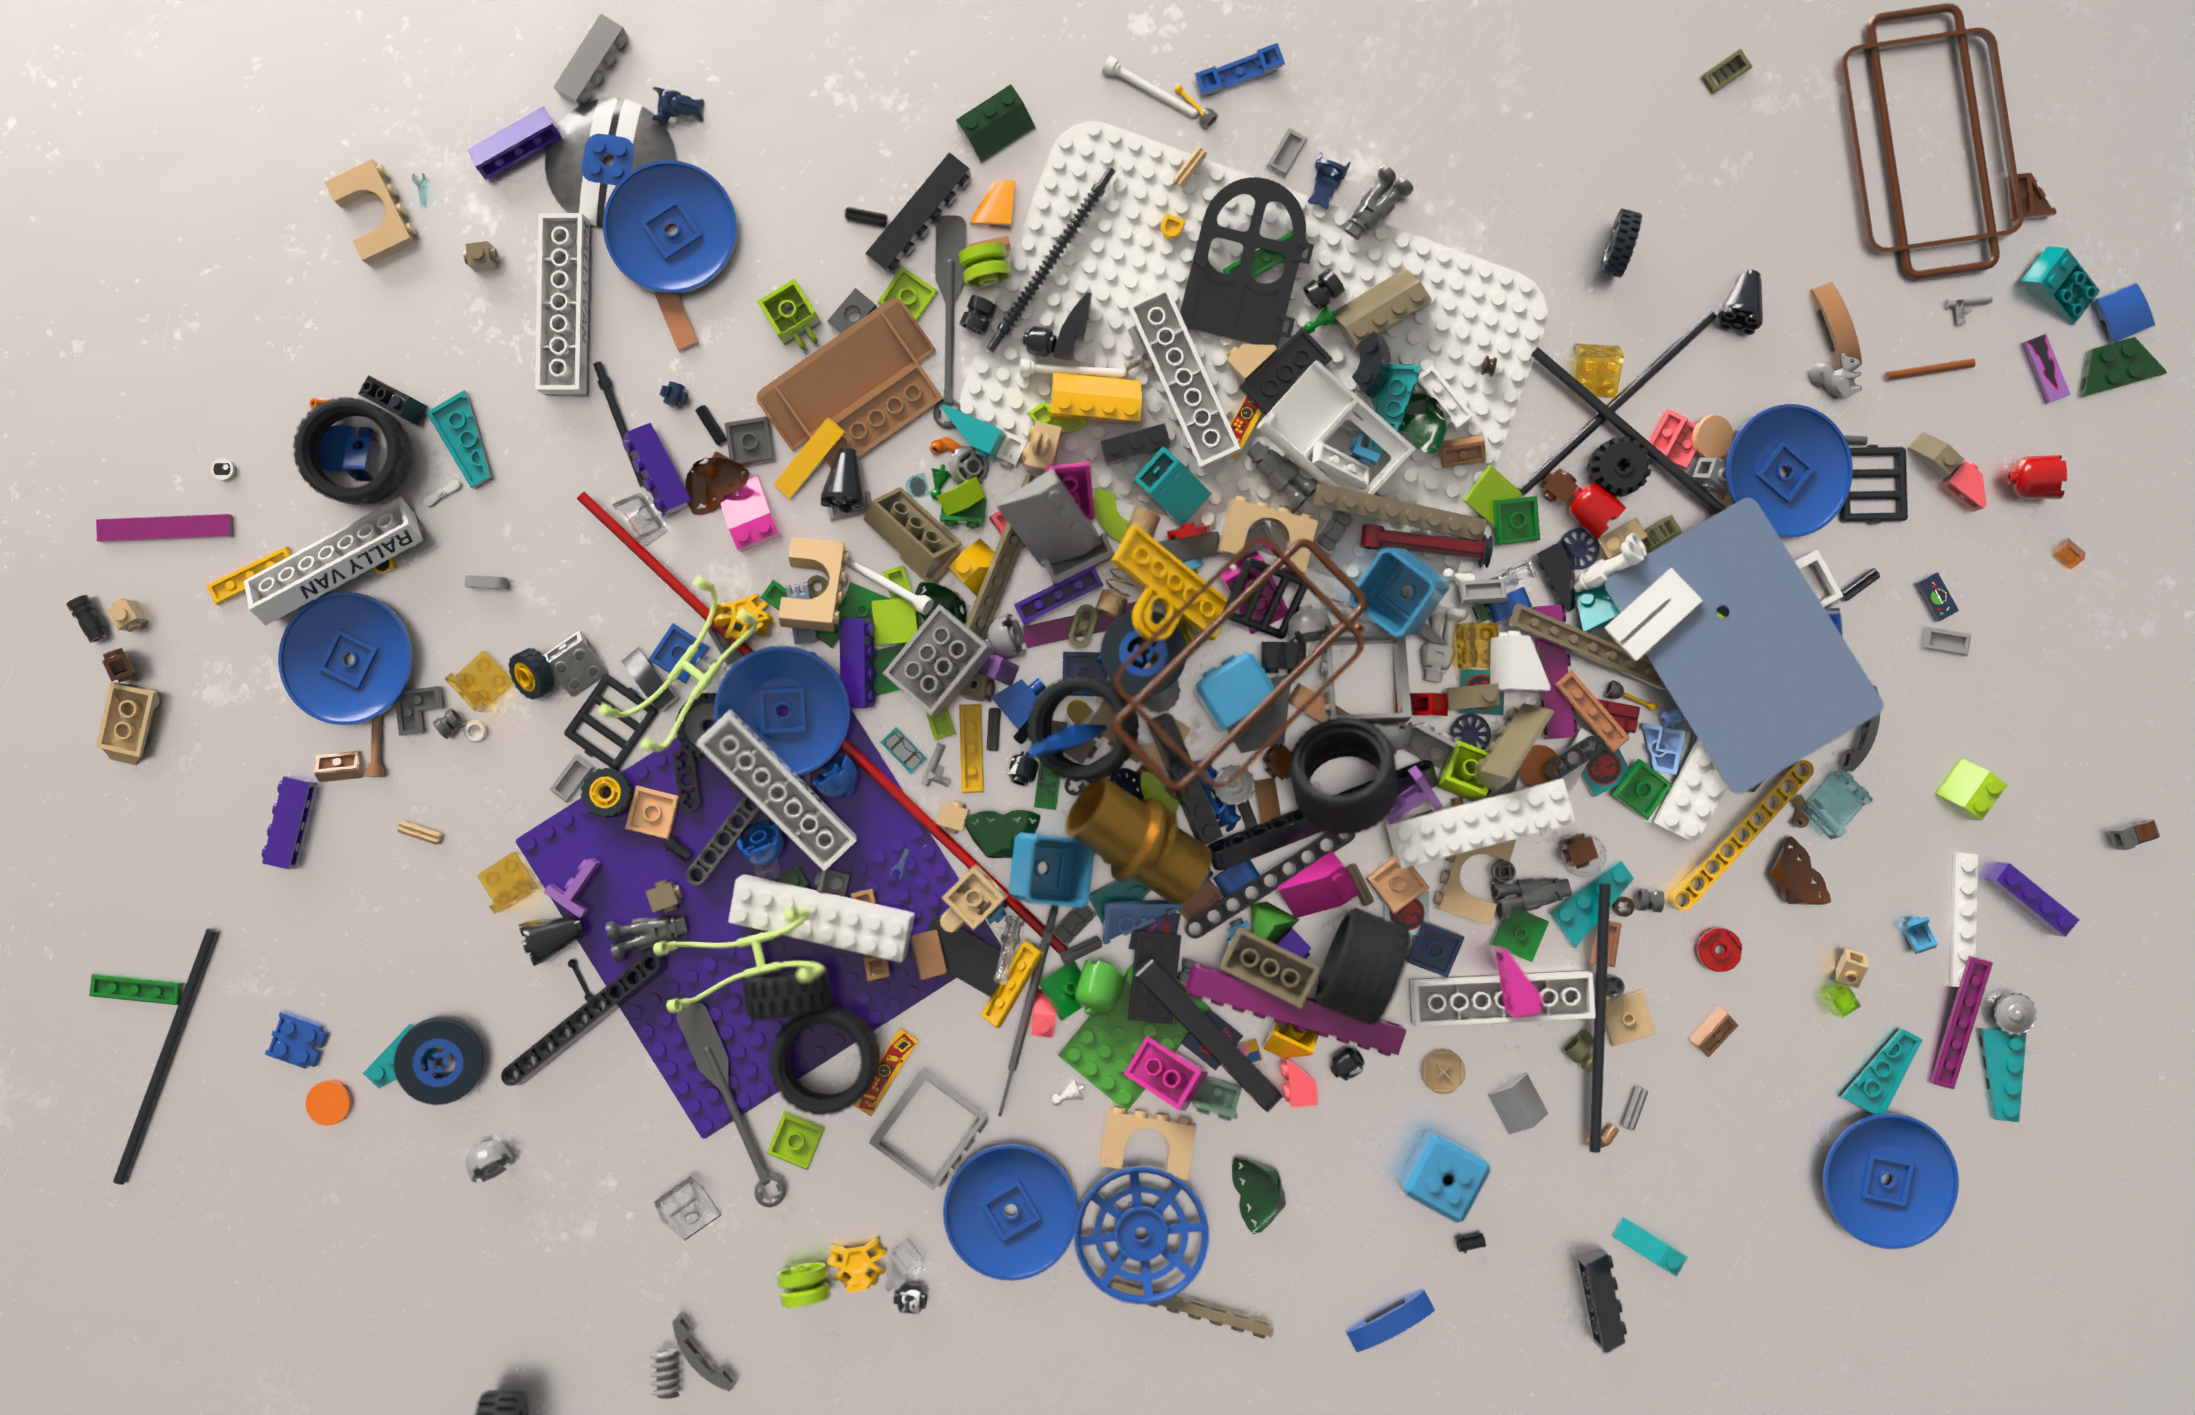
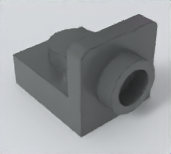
M829 869L822 870L821 873L818 872L815 879V885L818 886L817 891L845 897L850 874Z

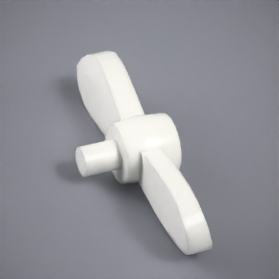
M457 480L451 481L443 489H438L435 494L427 496L423 504L425 506H432L440 498H446L449 493L457 491L461 487V483Z

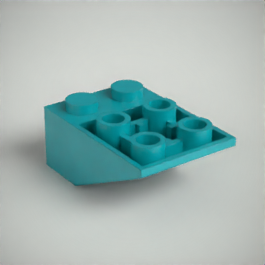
M2047 246L2021 280L2034 297L2071 325H2075L2100 292L2099 288L2069 249Z
M1164 446L1133 479V483L1180 525L1185 524L1212 494Z

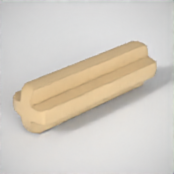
M1199 147L1196 148L1176 174L1173 182L1177 186L1183 187L1205 159L1207 153Z
M401 821L397 829L399 833L435 845L439 844L442 839L441 833L406 821Z

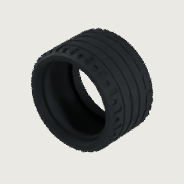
M339 397L336 400L333 398L320 403V406H315L306 414L305 419L303 418L297 427V435L295 434L293 448H295V452H293V456L304 481L308 482L309 486L316 492L339 502L366 505L367 503L372 504L383 500L384 496L391 495L398 488L397 486L402 484L403 479L407 475L406 470L407 468L409 469L410 465L409 441L405 437L406 433L399 422L389 413L362 399ZM354 416L367 417L378 425L386 439V461L379 474L369 483L352 488L339 487L327 477L321 467L319 459L320 442L328 428L337 421Z
M1074 676L1058 680V682L1051 684L1043 690L1044 693L1037 697L1033 704V710L1030 711L1027 732L1028 739L1032 744L1031 747L1052 736L1051 721L1053 713L1058 704L1074 692L1085 690L1102 697L1112 708L1115 717L1128 704L1118 695L1114 688V683L1104 678ZM1134 711L1122 723V729L1137 744L1139 735L1137 728H1139L1138 715ZM1116 737L1115 744L1109 754L1094 765H1082L1072 762L1062 753L1038 756L1036 758H1039L1041 765L1048 771H1052V774L1072 781H1084L1100 778L1116 771L1130 758L1132 752Z
M1355 718L1330 719L1311 727L1296 742L1291 752L1290 772L1296 803L1308 822L1313 823L1315 827L1321 828L1323 831L1343 835L1369 830L1371 827L1378 825L1379 822H1382L1385 816L1389 815L1398 795L1397 771L1391 742L1387 740V736L1381 733L1379 728H1375L1374 725ZM1339 757L1362 758L1369 761L1379 770L1375 781L1368 788L1349 796L1328 795L1317 790L1310 783L1312 775L1322 764Z
M1358 908L1348 911L1335 933L1320 973L1316 989V1000L1319 1006L1337 1013L1340 1012L1344 1016L1351 1017L1368 1025L1378 1023L1386 1013L1395 995L1407 962L1411 944V935L1408 928L1399 924L1396 925V923L1389 920L1386 921L1384 918L1375 917V915L1366 913Z
M831 1005L820 1011L797 1015L780 1030L770 1052V1075H773L772 1082L777 1092L780 1091L781 1097L790 1106L792 1104L795 1106V1109L806 1114L809 1112L811 1115H833L850 1108L865 1094L877 1074L880 1053L879 1044L876 1042V1035L872 1028H869L867 1021L846 1007L841 1008L838 1005ZM815 1024H830L846 1031L854 1039L861 1057V1068L856 1082L850 1088L836 1094H820L809 1090L796 1078L792 1070L790 1055L793 1041L802 1029Z

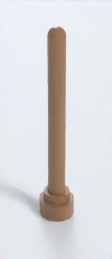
M381 715L372 719L371 763H368L365 777H384V768H382L380 763Z

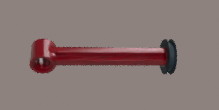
M1363 524L1360 547L1373 550H1381L1382 547L1405 548L1409 551L1479 559V567H1482L1484 564L1485 568H1488L1493 552V537L1490 535L1487 538L1484 535L1483 541L1478 542L1385 530L1380 525Z

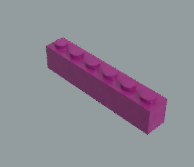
M1562 604L1531 608L1561 622H1566L1565 609H1562ZM1533 636L1534 647L1550 684L1549 691L1539 692L1540 707L1554 711L1543 729L1544 740L1575 737L1577 721L1573 719L1572 712L1575 709L1554 686L1556 682L1568 673V666L1571 665L1570 654L1566 653L1564 648Z

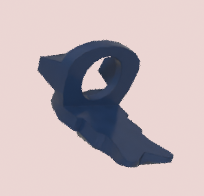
M653 87V90L658 93L659 99L657 115H653L651 117L652 120L665 124L670 117L682 116L687 118L690 116L700 122L703 121L701 108L704 105L703 99L695 100L690 96L681 95V92L676 90Z
M1320 152L1315 162L1317 174L1314 193L1308 199V203L1320 204L1327 210L1329 209V199L1333 197L1335 189L1339 188L1342 180L1345 178L1351 162L1343 166L1334 161L1322 159L1323 155Z

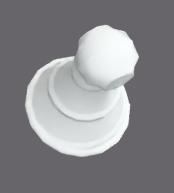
M1447 568L1443 572L1445 579H1453L1458 586L1460 581H1475V574L1472 571L1455 573L1452 569Z
M1073 1080L1061 1096L1054 1094L1051 1102L1054 1106H1060L1063 1100H1083L1081 1091L1085 1087L1084 1085L1079 1087L1077 1082Z

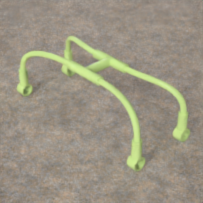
M699 575L693 583L702 590L711 592L712 604L710 613L697 640L693 645H690L675 665L665 683L646 701L631 710L619 712V710L611 708L605 703L598 709L607 718L627 717L641 711L655 701L673 681H676L683 670L698 680L699 683L690 693V698L683 707L664 744L660 745L647 737L642 741L640 745L649 752H660L669 747L695 699H698L715 674L720 670L721 664L753 634L758 626L756 617L741 608L736 616L746 624L752 625L749 630L729 647L716 663L712 664L705 675L689 663L698 651L697 648L711 626L718 602V595L714 585Z
M796 908L788 909L784 912V918L787 923L793 924L775 932L769 931L741 938L735 942L673 941L667 943L662 941L655 943L654 953L657 956L666 955L669 951L680 947L741 948L752 945L757 965L755 968L744 970L742 973L719 982L691 999L669 1000L667 1002L668 1011L670 1013L680 1012L682 1008L689 1007L691 1004L738 979L760 976L780 971L782 968L806 967L798 971V978L803 983L812 981L813 977L820 976L825 968L823 965L814 962H775L766 965L761 947L762 942L773 940L774 937L788 933L805 923L811 917V911L806 909L797 910Z

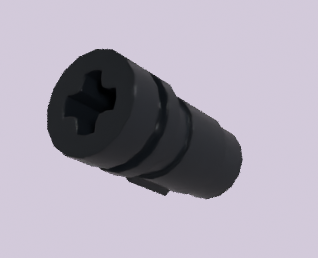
M82 595L70 600L66 605L69 611L72 612L73 618H77L84 635L87 636L90 643H93L107 636L103 629L105 625L99 614H95V607L93 604H90L91 600L88 595Z

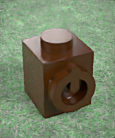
M1559 468L1553 474L1549 472L1541 481L1543 487L1540 491L1544 493L1543 497L1551 503L1556 502L1562 506L1578 488L1577 480L1570 473Z
M121 647L103 654L104 659L102 662L111 682L118 679L120 683L132 678L131 674H134L136 670L127 650L123 651Z
M1275 744L1265 753L1262 758L1263 763L1267 766L1265 771L1273 779L1277 777L1283 780L1284 778L1288 779L1291 777V751L1283 744Z
M1580 833L1564 839L1565 844H1562L1563 850L1561 855L1564 862L1568 863L1569 866H1576L1577 869L1590 865L1589 861L1599 858L1592 836H1585L1584 833Z

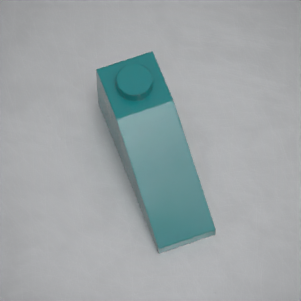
M943 404L941 408L968 443L976 449L975 454L986 459L988 456L996 458L1007 434L999 428Z
M1624 1217L1612 1235L1615 1239L1676 1277L1688 1258L1676 1248Z

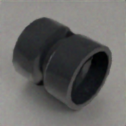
M1328 268L1318 275L1317 281L1312 280L1303 287V291L1316 309L1321 310L1330 303V298L1336 299L1344 293L1345 288L1338 276Z
M971 295L967 304L968 311L964 312L959 324L976 334L985 335L990 325L988 319L993 318L997 305L983 297Z

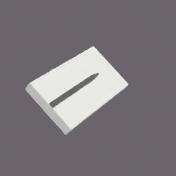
M1670 568L1609 623L1604 630L1634 661H1637L1703 600Z

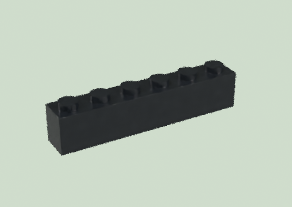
M949 152L865 253L867 259L887 275L891 271L895 272L901 264V258L905 254L909 255L914 249L916 240L919 237L923 238L927 234L928 226L931 222H936L941 217L942 209L945 205H950L957 197L956 192L960 187L964 188L971 180L970 168Z
M1165 712L1153 718L1152 720L1190 758L1173 715ZM1147 724L1169 778L1174 782L1182 781L1192 769ZM1199 777L1186 789L1175 791L1196 840L1206 845L1223 837Z

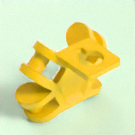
M753 593L750 597L730 603L717 604L714 624L719 627L730 624L724 637L738 640L752 626L736 616L741 608L756 617L758 626L753 633L761 637L767 636L768 627L772 625L773 618L765 612L769 604L767 602L762 603L759 600V595ZM735 623L744 626L741 632L733 629Z
M878 1237L861 1247L846 1249L840 1245H831L830 1250L832 1254L828 1258L827 1264L840 1268L833 1280L842 1282L845 1285L846 1293L868 1290L871 1284L876 1285L878 1283L877 1278L880 1274L883 1275L886 1272V1269L881 1264L875 1262L887 1253L885 1249L880 1247ZM869 1249H872L875 1254L871 1258L866 1252ZM840 1255H844L843 1262L840 1260ZM869 1268L873 1269L871 1273H866Z

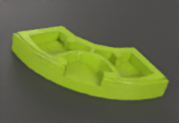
M1046 401L1027 412V415L1034 423L1039 421L1062 427V434L1077 432L1088 426L1085 420L1049 417L1050 405Z
M1096 487L1093 503L1097 521L1103 531L1108 533V536L1122 543V538L1127 530L1129 521L1122 518L1117 511V494Z
M1140 770V788L1144 799L1152 797L1164 804L1165 808L1177 814L1179 799L1170 796L1165 791L1163 783L1151 771Z

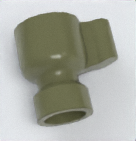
M1583 1029L1576 1038L1572 1039L1565 1046L1563 1052L1573 1062L1581 1063V1068L1586 1073L1592 1071L1593 1055L1590 1054V1048L1593 1044V1036L1586 1029Z

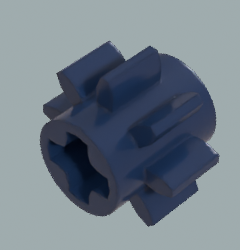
M669 381L668 386L662 385L659 395L664 397L663 403L679 408L680 403L686 404L689 394L684 392V385Z

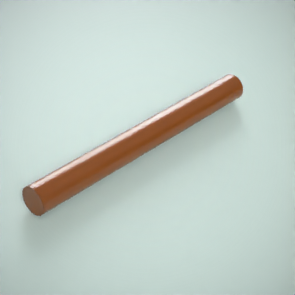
M1973 358L1886 372V380L1975 367L1976 362Z

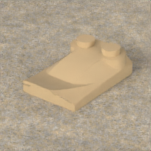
M110 682L96 745L97 748L105 751L109 759L135 765L142 757L153 710L159 704L157 692L134 685Z

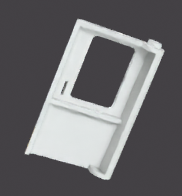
M1315 361L1257 426L1261 433L1317 482L1372 495L1376 493L1416 449L1318 361ZM1347 419L1357 425L1391 456L1390 461L1365 488H1359L1357 485L1312 463L1314 444L1319 441L1325 443Z

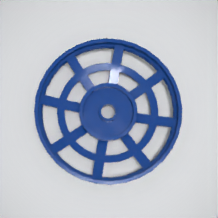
M1130 1167L1106 1176L1088 1192L1076 1217L1074 1244L1077 1258L1083 1271L1090 1281L1102 1292L1126 1303L1153 1304L1177 1295L1195 1279L1207 1255L1209 1227L1200 1200L1193 1190L1181 1179L1157 1168ZM1138 1173L1159 1175L1175 1184L1167 1193L1154 1187L1140 1186ZM1130 1174V1188L1117 1192L1108 1201L1097 1194L1110 1181ZM1181 1190L1186 1192L1194 1203L1200 1222L1187 1223L1181 1207L1174 1200ZM1141 1193L1153 1194L1162 1198V1200L1154 1209L1142 1206ZM1132 1194L1134 1207L1127 1209L1124 1213L1113 1205L1122 1197ZM1090 1201H1093L1102 1208L1096 1220L1095 1235L1081 1237L1083 1217ZM1169 1205L1176 1212L1180 1224H1166L1161 1214ZM1108 1212L1117 1219L1115 1232L1101 1234L1102 1223ZM1141 1227L1148 1231V1236L1142 1240L1135 1236V1231ZM1202 1232L1200 1252L1195 1264L1191 1268L1182 1260L1187 1248L1188 1233ZM1181 1233V1243L1177 1253L1174 1254L1166 1247L1168 1234ZM1116 1241V1245L1121 1253L1114 1262L1106 1254L1103 1243ZM1096 1244L1101 1259L1109 1268L1102 1279L1089 1266L1082 1246ZM1161 1254L1169 1261L1165 1267L1151 1273L1149 1260ZM1128 1258L1139 1261L1142 1274L1130 1273L1121 1269V1267ZM1175 1267L1186 1275L1182 1281L1172 1288L1153 1294L1152 1280L1165 1276ZM1116 1274L1128 1280L1143 1281L1144 1295L1125 1294L1113 1289L1109 1284Z

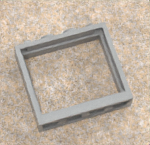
M1388 631L1361 632L1365 644L1393 643L1398 713L1336 715L1333 682L1323 692V696L1327 698V705H1324V717L1328 718V720L1355 718L1367 723L1408 722L1412 717L1405 636L1394 637ZM1344 632L1332 645L1357 644L1350 632ZM1325 633L1323 639L1320 640L1319 644H1320L1330 633ZM1331 646L1323 653L1324 661L1321 662V674L1325 675V682L1333 675Z
M923 1067L873 1135L869 1144L934 1191L937 1185L941 1188L948 1178L945 1174L950 1167L954 1170L962 1159L959 1157L963 1150L968 1151L975 1141L972 1139L977 1131L979 1133L983 1131L988 1123L985 1121L988 1114ZM925 1080L929 1081L977 1117L934 1177L882 1140Z

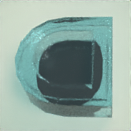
M925 473L914 475L907 480L905 485L906 491L911 497L921 498L930 495Z

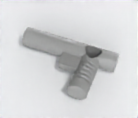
M1989 294L1946 300V308H1954L1957 319L1956 325L1966 324L1964 313L1972 312V305L1992 303L1993 298Z
M1136 326L1129 328L1128 332L1136 348L1131 350L1133 359L1124 363L1126 370L1129 371L1144 364L1146 370L1154 367ZM1145 355L1148 360L1143 361L1141 358Z
M937 743L921 784L929 787L931 781H935L943 786H949L951 779L941 776L944 767L938 765L945 745ZM929 771L933 774V778H927Z

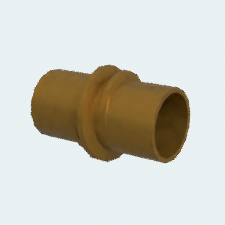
M1104 777L1095 779L1082 791L1067 816L1066 833L1100 855L1103 862L1111 865V876L1114 879L1124 882L1133 877L1174 905L1181 904L1192 897L1207 877L1212 863L1213 855L1211 849L1177 827L1176 814L1165 808L1162 802L1152 797L1139 801Z

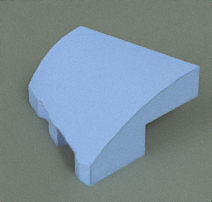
M1643 723L1642 729L1654 770L1677 775L1686 731Z

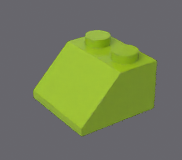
M1456 740L1455 743L1458 746L1455 749H1451L1442 767L1437 787L1471 801L1483 799L1487 795L1489 788L1473 778V775L1477 771L1474 768L1477 762L1482 757L1485 758L1488 753L1485 750Z
M1962 758L1939 788L1936 795L1970 820L1982 821L2008 784L1990 771Z

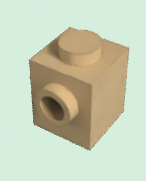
M124 598L119 599L112 604L113 607L106 610L117 630L131 632L148 621L137 601Z
M953 801L952 805L943 802L937 824L945 826L944 831L957 834L958 830L964 831V827H966L964 820L970 816L969 809H965L966 804Z
M1845 948L1835 969L1836 981L1844 986L1859 988L1868 970V955Z

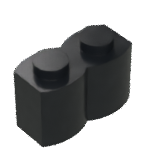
M1261 642L1260 665L1265 669V673H1278V669H1287V674H1290L1306 658V642Z

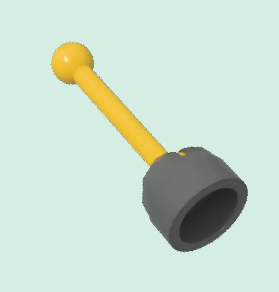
M1177 84L1174 87L1176 93H1180L1200 112L1199 120L1203 126L1208 128L1217 120L1218 114L1211 108L1202 109L1183 90L1182 85Z
M1611 680L1606 688L1605 696L1611 699H1618L1623 696L1649 707L1650 711H1656L1658 708L1654 702L1649 703L1625 693L1623 686L1617 681Z

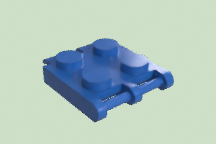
M280 1011L278 1015L280 1017L276 1030L272 1031L271 1035L273 1038L269 1049L265 1051V1055L304 1069L308 1068V1066H317L322 1051L315 1049V1047L322 1048L324 1046L328 1032L322 1030L323 1025Z

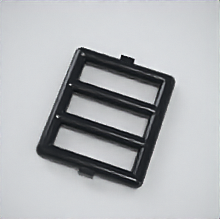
M1878 444L1849 448L1851 456H1897V469H1853L1852 478H1897L1898 491H1849L1848 497L1841 508L1842 521L1869 522V524H1880V522L1906 521L1908 519L1906 449L1904 447H1878ZM1898 499L1897 513H1851L1850 500Z
M1252 557L1246 558L1236 582L1232 581L1229 588L1231 593L1223 611L1240 595L1251 568L1261 570L1263 573L1270 564ZM1280 568L1274 576L1281 579L1262 621L1253 620L1251 616L1267 581L1250 597L1243 615L1234 613L1228 620L1276 638L1284 639L1288 632L1289 619L1294 613L1299 612L1300 604L1308 588L1293 573ZM1290 581L1298 584L1299 587L1279 629L1269 626Z
M605 674L568 725L564 735L585 750L584 753L588 756H594L610 768L618 770L656 717L658 710L652 704L645 707L643 710L647 714L640 723L630 716L618 717L617 719L635 730L628 741L621 738L588 714L595 703L600 707L605 703L611 708L623 712L600 696L608 685L636 705H640L646 700L637 695L638 692L632 687L627 688L610 675ZM582 721L622 748L615 759L575 732Z

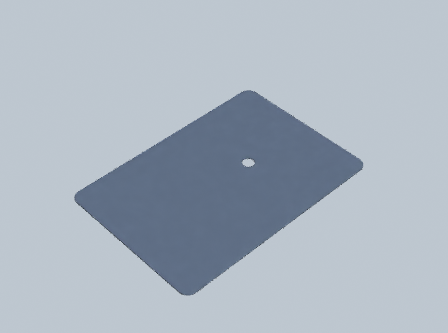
M1752 498L1740 500L1647 554L1644 560L1638 564L1611 575L1605 582V589L1620 614L1670 568L1703 600L1645 654L1724 782L1733 793L1741 794L1877 716L1883 710L1881 697L1759 504ZM1719 606H1726L1729 609L1730 613L1727 618L1721 619L1717 616L1716 610Z

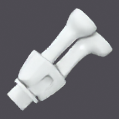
M1635 533L1629 534L1626 537V542L1621 545L1622 553L1608 560L1601 559L1590 566L1588 571L1581 574L1579 581L1574 584L1575 591L1579 593L1584 589L1590 590L1605 584L1607 578L1613 575L1614 572L1643 561L1647 553L1641 539Z
M1437 605L1430 615V627L1438 635H1440L1442 621L1447 607ZM1448 608L1443 640L1448 645L1432 643L1429 640L1427 644H1422L1423 669L1426 670L1424 680L1441 683L1443 674H1446L1445 670L1449 669L1457 652L1453 649L1456 628L1459 622L1467 619L1468 611Z

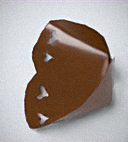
M713 452L696 461L689 470L685 482V489L691 499L688 506L692 514L703 515L712 512L719 506L724 496L735 493L747 483L750 475L749 471L740 463L719 452ZM704 459H708L706 463L700 464ZM741 471H745L743 478H741ZM731 481L736 483V484H732V486L729 488V485L731 484ZM700 503L706 506L705 508L700 507L697 509Z
M1790 836L1770 872V878L1788 904L1825 905L1830 903V894L1822 875L1811 867L1810 856L1805 848ZM1799 854L1801 855V859H1803L1804 862L1797 860ZM1812 877H1814L1815 882H1818V884H1812ZM1820 891L1822 892V896H1823L1825 899H1822L1821 897H1818L1819 894H1820Z

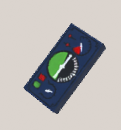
M1938 572L1916 583L1937 622L1959 611Z

